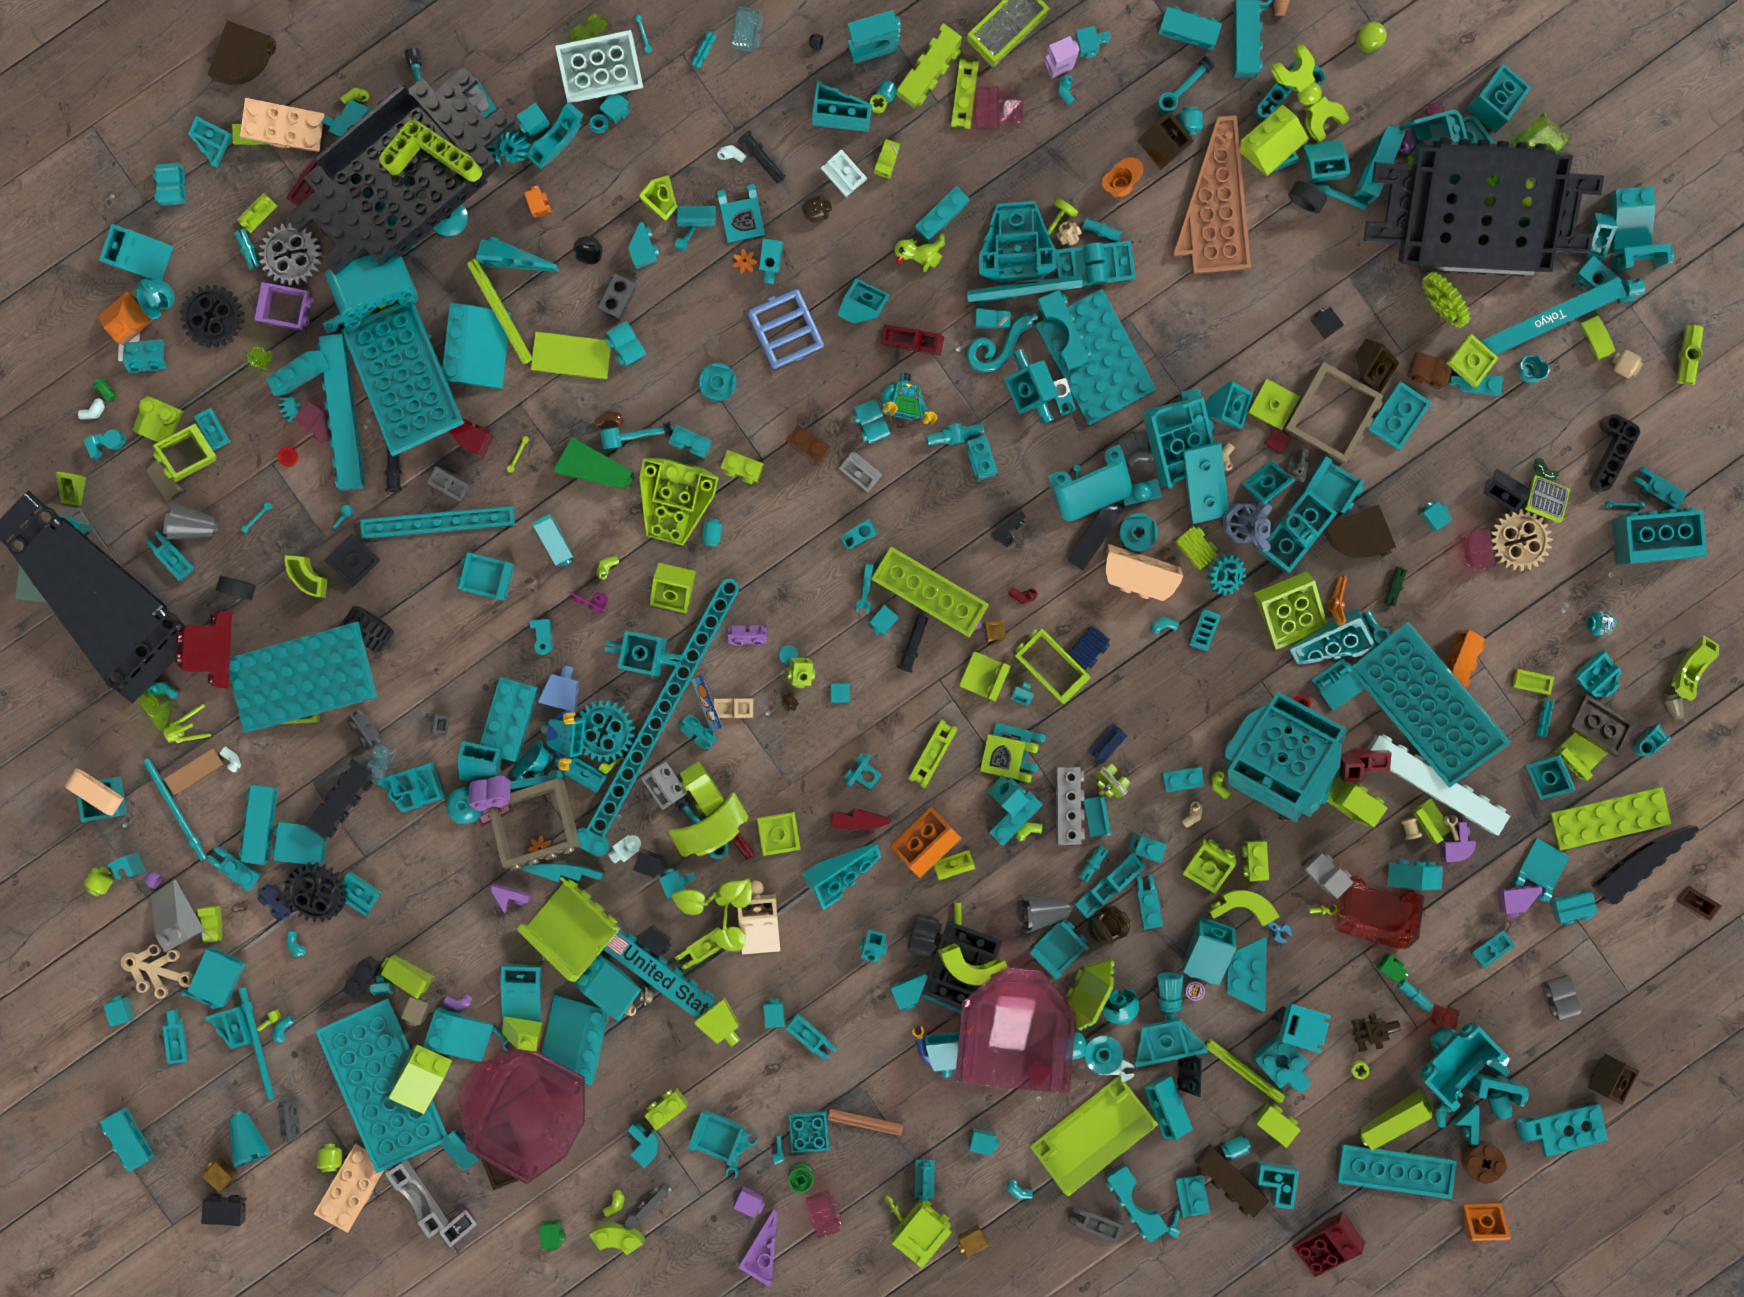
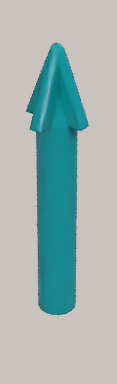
M1313 185L1325 195L1363 210L1368 205L1367 202L1330 188V185Z

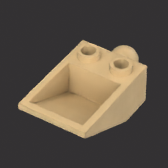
M757 880L752 881L753 896L749 903L752 907L750 909L745 907L738 908L739 929L746 935V943L742 948V955L779 952L780 938L776 894L760 895L764 889L763 884ZM764 903H771V906L765 907Z

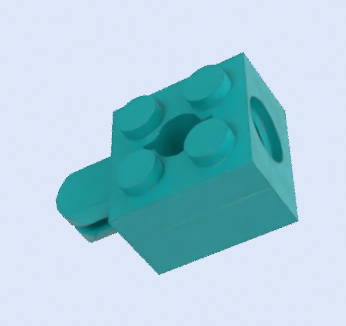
M1278 1031L1251 1057L1280 1089L1289 1083L1295 1091L1304 1092L1309 1088L1310 1080L1302 1070L1309 1062L1294 1045L1278 1041L1280 1033Z

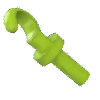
M1333 904L1335 908L1333 912H1330L1329 907L1320 905L1319 908L1309 909L1308 911L1309 913H1320L1321 915H1324L1326 912L1329 915H1334L1337 912V906Z
M884 1196V1200L887 1199L889 1201V1207L891 1208L889 1211L891 1213L894 1212L898 1220L902 1222L904 1218L897 1210L899 1208L898 1205L895 1206L893 1204L894 1202L890 1196Z

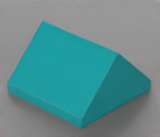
M1271 460L1245 480L1242 485L1257 504H1267L1295 480Z
M1551 753L1525 765L1540 800L1576 790L1560 754Z

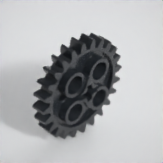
M206 285L205 290L198 287L199 293L192 290L193 297L186 296L189 302L188 304L182 303L186 309L180 311V313L185 315V317L180 318V321L186 323L182 326L183 329L188 330L186 335L192 336L191 340L194 342L198 341V344L201 346L205 343L208 348L211 347L212 343L214 347L218 348L219 342L223 346H226L225 340L233 342L231 336H239L236 329L242 330L243 328L238 324L244 322L239 317L244 315V312L238 310L242 307V304L236 303L238 298L236 296L232 297L233 293L231 291L226 292L224 287H221L219 290L217 285H214L213 289ZM206 300H210L211 302L208 308H204V302ZM228 307V313L222 316V309ZM210 314L215 315V318H209ZM202 317L203 323L200 326H197V319ZM220 324L221 330L215 334L214 328Z
M308 862L306 867L301 864L298 869L295 868L287 877L288 879L284 884L286 887L283 892L288 894L284 899L290 900L287 906H294L292 912L299 911L298 917H301L303 914L306 915V921L310 917H312L313 922H316L318 918L321 922L325 918L331 920L333 916L336 917L339 911H342L343 905L347 901L345 899L348 895V892H345L347 885H341L344 878L338 879L339 872L333 874V867L327 870L326 864L322 867H319L318 862L313 867L310 862ZM320 878L321 883L316 892L317 896L313 901V906H311L310 903L316 891L315 887L317 886L318 880Z

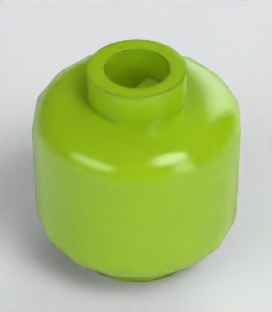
M103 866L100 869L92 868L84 879L83 883L86 886L84 889L95 896L106 894L114 881V878L110 875L111 871Z
M324 1144L323 1148L317 1151V1168L322 1169V1173L337 1172V1168L342 1166V1150L335 1148V1144Z

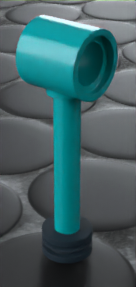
M1204 56L1198 62L1199 67L1173 93L1166 92L1160 96L1156 103V111L1159 115L1164 116L1169 111L1173 113L1178 105V98L1204 72L1209 73L1215 67L1210 58ZM1168 101L1171 104V107H1164L1162 102Z
M668 421L666 424L663 422L661 427L622 434L619 433V428L605 429L600 431L603 451L622 448L621 441L665 434L666 438L667 435L672 436L674 428L670 421Z
M688 797L680 798L675 807L678 806V811L680 812L683 809L694 824L701 822L700 818L689 806L691 801L687 800ZM728 843L723 845L724 852L722 854H717L713 851L709 853L710 856L714 859L725 857L729 852Z

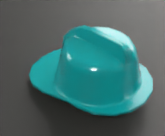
M538 740L516 763L512 772L513 777H520L527 771L540 773L547 768L553 759V755L543 747L542 740Z

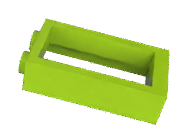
M1035 629L1028 636L1030 640L1026 644L1022 642L1014 650L1016 652L1014 657L1064 705L1091 677L1043 629L1039 631ZM1040 636L1080 674L1061 695L1022 657Z

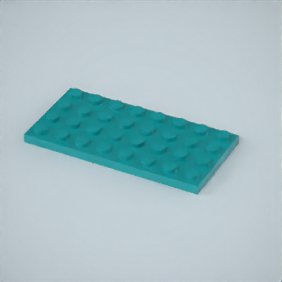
M397 303L361 320L357 326L341 329L392 456L464 424L415 304L406 307Z
M1409 621L1352 666V670H1350L1449 788L1511 743L1509 738Z
M359 622L230 657L229 676L244 733L378 698Z
M389 998L315 1030L376 1173L449 1140L433 1100L423 1114L388 1099L411 1051Z

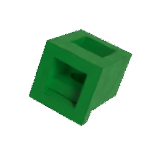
M1388 952L1385 953L1376 966L1378 970L1397 983L1404 981L1409 973L1403 968L1405 964Z

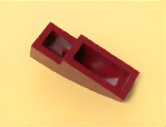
M884 325L880 343L900 349L941 356L945 337L939 333L924 332L920 329Z
M854 808L853 815L834 810L830 827L845 830H866L890 824L892 818Z

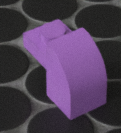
M1458 821L1455 825L1459 841L1440 842L1441 861L1458 862L1472 855L1476 841L1468 840L1470 827L1467 825V822Z

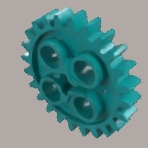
M599 700V706L594 701L592 702V708L586 705L585 709L587 712L582 710L579 712L582 717H577L586 719L583 749H586L584 755L586 756L591 753V760L598 756V762H601L604 757L605 761L609 762L611 757L614 761L617 760V754L621 757L624 756L623 750H630L627 744L632 745L634 743L630 738L636 736V734L631 733V730L636 727L630 725L634 719L627 718L630 712L624 713L625 706L618 708V702H615L612 706L611 700H607L606 705L603 700ZM597 713L603 715L604 720L602 723L597 722ZM611 715L612 719L607 726L609 716ZM615 721L621 724L620 731H616L613 728ZM606 727L608 733L603 735L604 731L601 728ZM590 731L595 732V741L589 738L588 734ZM602 737L600 746H597L598 741ZM607 739L613 741V748L606 746Z

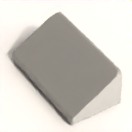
M855 451L851 452L839 467L842 472L867 492L882 477V473Z

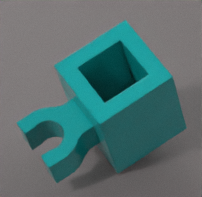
M1095 26L1078 29L1074 34L1075 41L1080 50L1078 52L1079 58L1085 57V59L1095 57L1100 50L1099 44L1110 42L1109 39H1111L1110 31L1097 34Z
M673 868L663 871V875L659 877L667 899L672 898V893L676 891L687 890L685 884L696 879L694 871L681 876L679 870L674 871Z

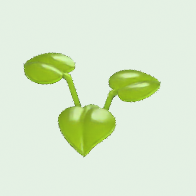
M749 878L720 884L717 893L713 892L712 896L704 901L705 895L697 890H680L672 893V898L678 908L689 915L702 913L703 905H708L715 898L717 904L724 906L723 929L715 931V942L727 951L738 952L742 950L746 943V935L737 927L727 928V913L730 902L736 908H744L749 905L752 898V885Z

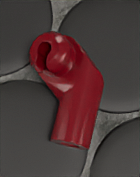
M1012 587L1008 595L1019 603L1025 604L1036 599L1037 591L1034 588H1030L1020 592Z

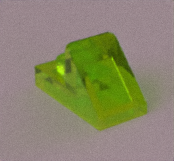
M143 694L137 698L159 730L169 727L173 701H167L158 707L159 702L153 695Z

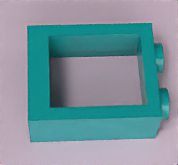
M987 436L967 441L965 447L976 482L994 477L998 472Z

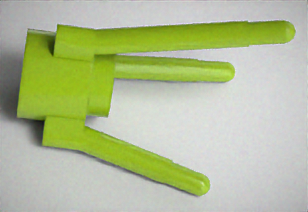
M200 705L176 722L170 723V727L164 729L166 740L169 743L176 741L178 744L183 741L211 737V734L182 737L185 734L184 730L193 727V724L190 723L183 727L179 725L203 709L205 705Z

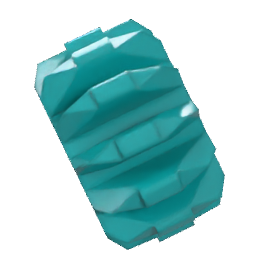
M510 129L497 140L500 144L497 149L501 150V156H505L506 162L517 163L526 159L530 150L528 148L530 143L526 141L527 136H522V131Z

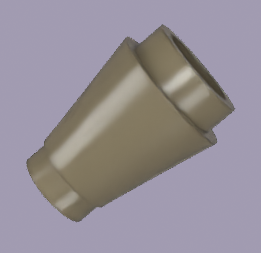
M1675 690L1666 692L1663 701L1672 719L1679 720L1684 718L1683 698Z

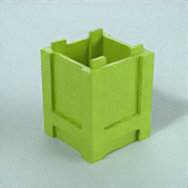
M919 1199L904 1217V1220L894 1229L891 1236L893 1237L892 1245L902 1251L920 1268H923L952 1232L950 1230V1222L948 1221L950 1218L944 1213L941 1216L930 1207L931 1202Z

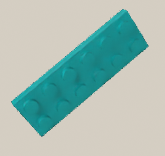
M1342 1143L1336 1181L1342 1184L1452 1199L1457 1160L1379 1148L1372 1151L1370 1147Z

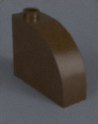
M227 20L207 75L215 81L229 85L249 82L262 73L267 66L271 55L275 53L276 41L269 35Z
M1379 505L1331 523L1323 531L1326 539L1335 550L1352 558H1367L1379 554L1383 557L1391 554V549L1396 548Z

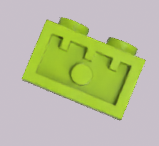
M973 652L960 682V687L996 702L1011 666L978 652Z
M1575 732L1554 751L1555 754L1561 755L1564 763L1579 779L1587 781L1593 776L1590 771L1608 754Z

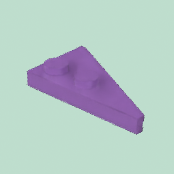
M774 1208L738 1266L739 1269L769 1287L772 1282L778 1212Z

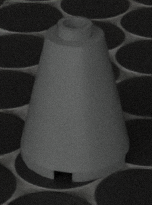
M175 501L168 502L167 507H170V511L165 514L164 539L213 537L214 533L218 534L219 522H216L215 517Z
M1023 894L1019 895L1021 900H1017L1018 920L1023 922L1024 926L1021 927V930L1024 933H1030L1067 919L1072 913V905L1067 899Z

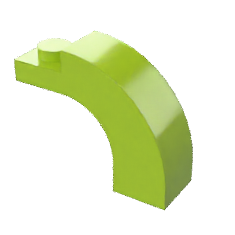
M1703 635L1686 653L1677 667L1671 682V686L1675 687V692L1680 697L1686 698L1689 701L1696 698L1698 681L1704 670L1719 656V644Z
M1231 890L1220 894L1224 902L1217 901L1208 910L1211 918L1215 919L1232 908L1246 907L1253 913L1260 926H1265L1279 918L1275 908L1268 900L1247 890Z
M956 943L938 950L939 956L948 971L957 979L967 984L985 985L992 983L990 975H999L1004 972V969L1008 968L1006 961L1002 957L982 965H970L965 962L960 947Z

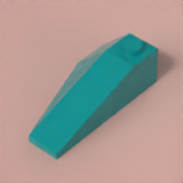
M487 237V240L481 239L476 259L482 266L559 272V267L556 264L499 241L495 237Z
M1356 608L1345 613L1346 622L1342 626H1338L1334 619L1290 647L1289 649L1297 664L1321 662L1323 659L1330 658L1335 660L1351 655L1352 657H1357L1376 648L1372 635L1359 609Z

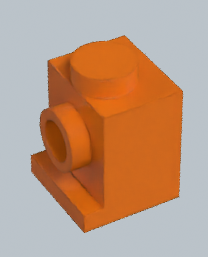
M539 186L530 187L527 192H524L534 218L552 212L550 205H546L549 203L545 192H541Z

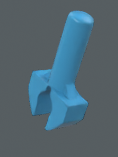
M1272 921L1266 925L1274 932L1273 939L1279 943L1287 942L1281 938L1279 931H1285L1292 936L1290 927L1285 923L1282 926H1278Z

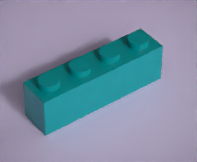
M253 784L248 788L246 793L248 807L244 810L246 823L241 832V836L244 839L243 845L239 849L241 862L261 865L269 863L279 787Z

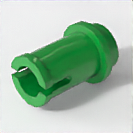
M100 377L93 382V389L98 390L108 403L118 396L107 384L106 379Z

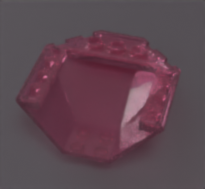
M1004 967L962 1002L955 1082L1070 1094L1076 1014L1065 1003L1055 987L1046 979L1047 977L1043 972Z
M516 1049L499 1054L489 1061L477 1063L457 1101L458 1106L461 1108V1123L463 1132L466 1135L467 1142L465 1145L467 1151L523 1183L529 1184L567 1156L585 1122V1077L537 1051Z

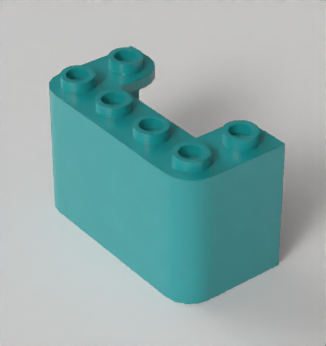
M367 255L353 260L337 275L331 269L325 273L328 287L345 327L359 325L363 319V312H371L376 307L390 305L395 300H398L400 305H405L406 307L412 306L415 302L419 301L416 288L402 256L398 258L396 255L380 266L371 255Z

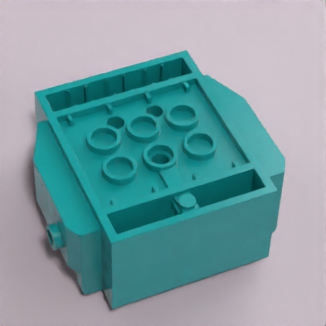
M1277 691L1269 705H1263L1245 718L1233 739L1228 742L1225 748V759L1229 785L1294 822L1298 821L1302 813L1311 817L1321 804H1326L1330 796L1328 792L1339 776L1341 749L1346 739V728ZM1290 729L1292 732L1287 734L1285 730ZM1306 738L1309 742L1303 743L1302 740ZM1282 757L1286 760L1285 762H1279L1278 759Z

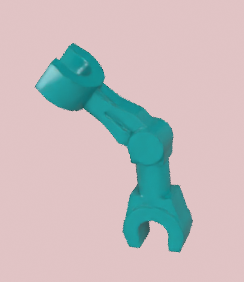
M866 563L861 592L863 594L862 600L857 601L855 611L858 613L861 607L866 609V614L870 612L871 604L867 601V595H869L873 564Z

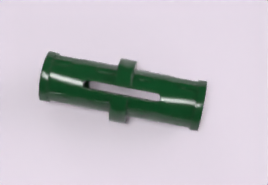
M1395 567L1391 583H1388L1389 589L1383 602L1384 604L1396 607L1399 593L1404 588L1402 584L1408 570Z

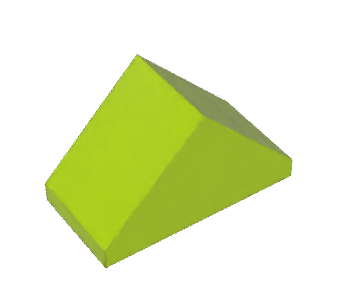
M57 471L56 478L61 503L80 506L86 477Z

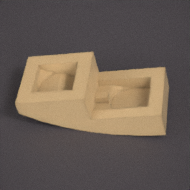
M752 698L713 699V704L719 718H753Z

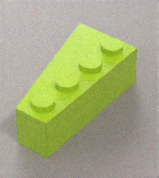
M943 23L940 27L939 37H933L927 48L928 53H923L915 64L916 69L912 68L897 89L896 96L914 109L917 105L921 106L927 98L926 93L929 89L933 90L938 84L937 78L940 74L944 75L949 69V62L952 59L955 60L961 53L962 37Z

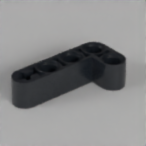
M1617 414L1606 416L1600 421L1601 430L1612 436L1613 439L1590 480V487L1594 492L1608 491L1612 488L1640 435V428L1635 423ZM1610 419L1614 422L1613 428L1609 426L1608 422ZM1626 428L1631 431L1630 437L1625 434ZM1617 445H1620L1622 448L1621 454L1616 450ZM1608 462L1613 464L1612 471L1608 469Z

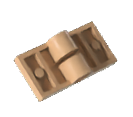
M245 98L240 138L270 143V145L279 148L291 147L318 153L320 151L324 113Z
M355 1144L318 1205L314 1215L348 1233L385 1170L376 1173L367 1150Z

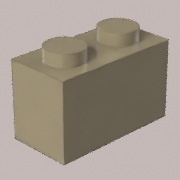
M424 994L419 999L410 996L401 1019L406 1020L405 1023L408 1025L420 1026L427 1020L435 997Z

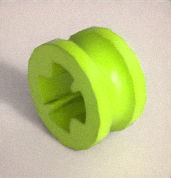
M876 94L870 99L872 111L878 114L885 111L887 100L883 95ZM880 99L883 100V102H882V106H883V107H880V106L874 107V106H875V102H874L875 100L878 101V102L880 101Z
M1355 1061L1351 1066V1072L1355 1078L1365 1079L1369 1075V1067L1363 1061ZM1362 1065V1068L1365 1071L1364 1073L1361 1072V1075H1358V1072L1355 1069L1356 1067L1359 1068V1066Z

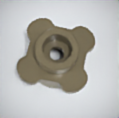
M642 985L639 1001L646 1006L647 1003L652 1002L653 992L652 988Z

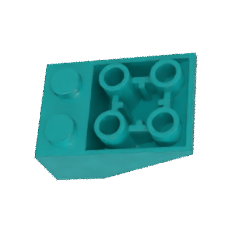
M111 224L99 261L150 280H163L174 247Z
M504 963L501 966L500 985L502 1021L504 1016L541 1022L543 964Z

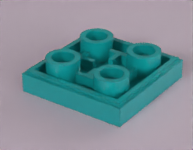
M827 1111L788 1113L791 1153L829 1150Z

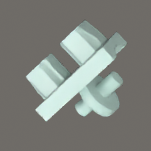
M627 835L612 846L614 850L608 855L614 863H617L619 860L625 862L639 851L641 841L635 835Z

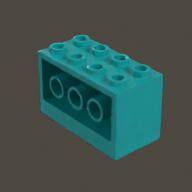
M1696 507L1626 513L1619 515L1618 519H1613L1617 565L1707 556L1703 510L1696 511Z

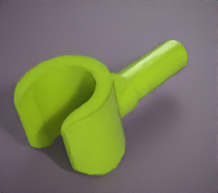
M624 756L619 757L610 765L604 761L599 770L604 774H608L617 764L625 760Z
M278 1009L267 1013L269 1019L257 1027L258 1031L281 1019Z

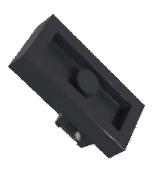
M1020 511L991 538L995 542L999 541L1006 548L1015 541L1009 530L1013 528L1019 529L1025 523L1023 521L1026 517L1025 514Z

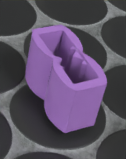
M495 776L487 780L471 782L469 784V805L477 811H484L492 806L503 807L505 804L510 803L511 781L505 776Z

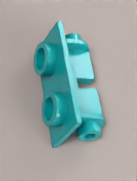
M690 714L678 726L680 731L690 739L695 734L697 737L694 742L703 750L706 749L708 751L718 739L712 730L704 727L696 717Z
M915 1159L914 1198H920L921 1201L934 1199L935 1160Z

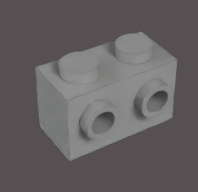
M664 762L641 778L662 810L687 794L667 762Z

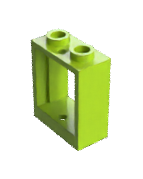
M196 424L153 445L154 452L152 454L155 460L163 464L165 467L163 469L164 474L168 479L172 478L174 483L216 461L215 453ZM192 437L205 458L176 473L162 451Z

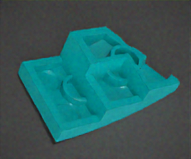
M433 762L375 780L377 785H381L388 793L387 796L395 802L401 812L417 809L425 804L445 798Z

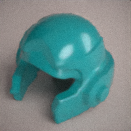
M143 279L136 285L137 300L144 313L150 319L159 318L161 316L160 309H168L174 304V291L165 281Z

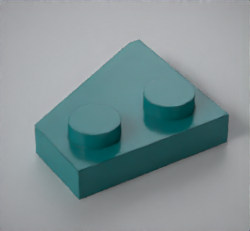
M196 116L188 134L198 144L199 149L206 155L211 165L218 168L233 134Z

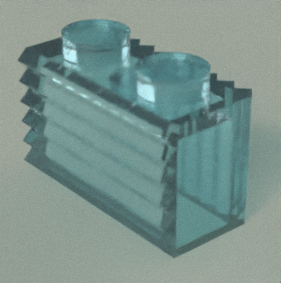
M737 7L732 43L733 49L756 52V48L760 47L761 35H758L759 28H763L764 16H761L759 9Z

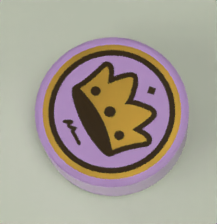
M1191 981L1185 987V994L1189 999L1198 1001L1203 998L1205 988L1200 982Z

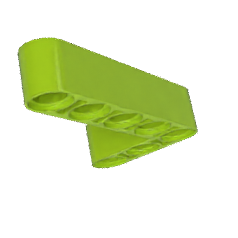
M417 120L408 121L379 157L383 167L390 174L397 175L403 171L421 148L468 181L475 182L482 176V169L472 157Z

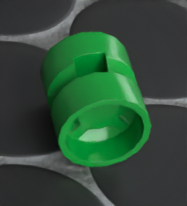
M797 1162L791 1167L788 1182L793 1191L804 1193L810 1190L814 1179L813 1168L806 1162Z

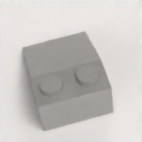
M176 880L151 895L155 936L164 952L179 946L204 931Z

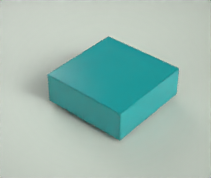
M850 683L831 684V703H850Z

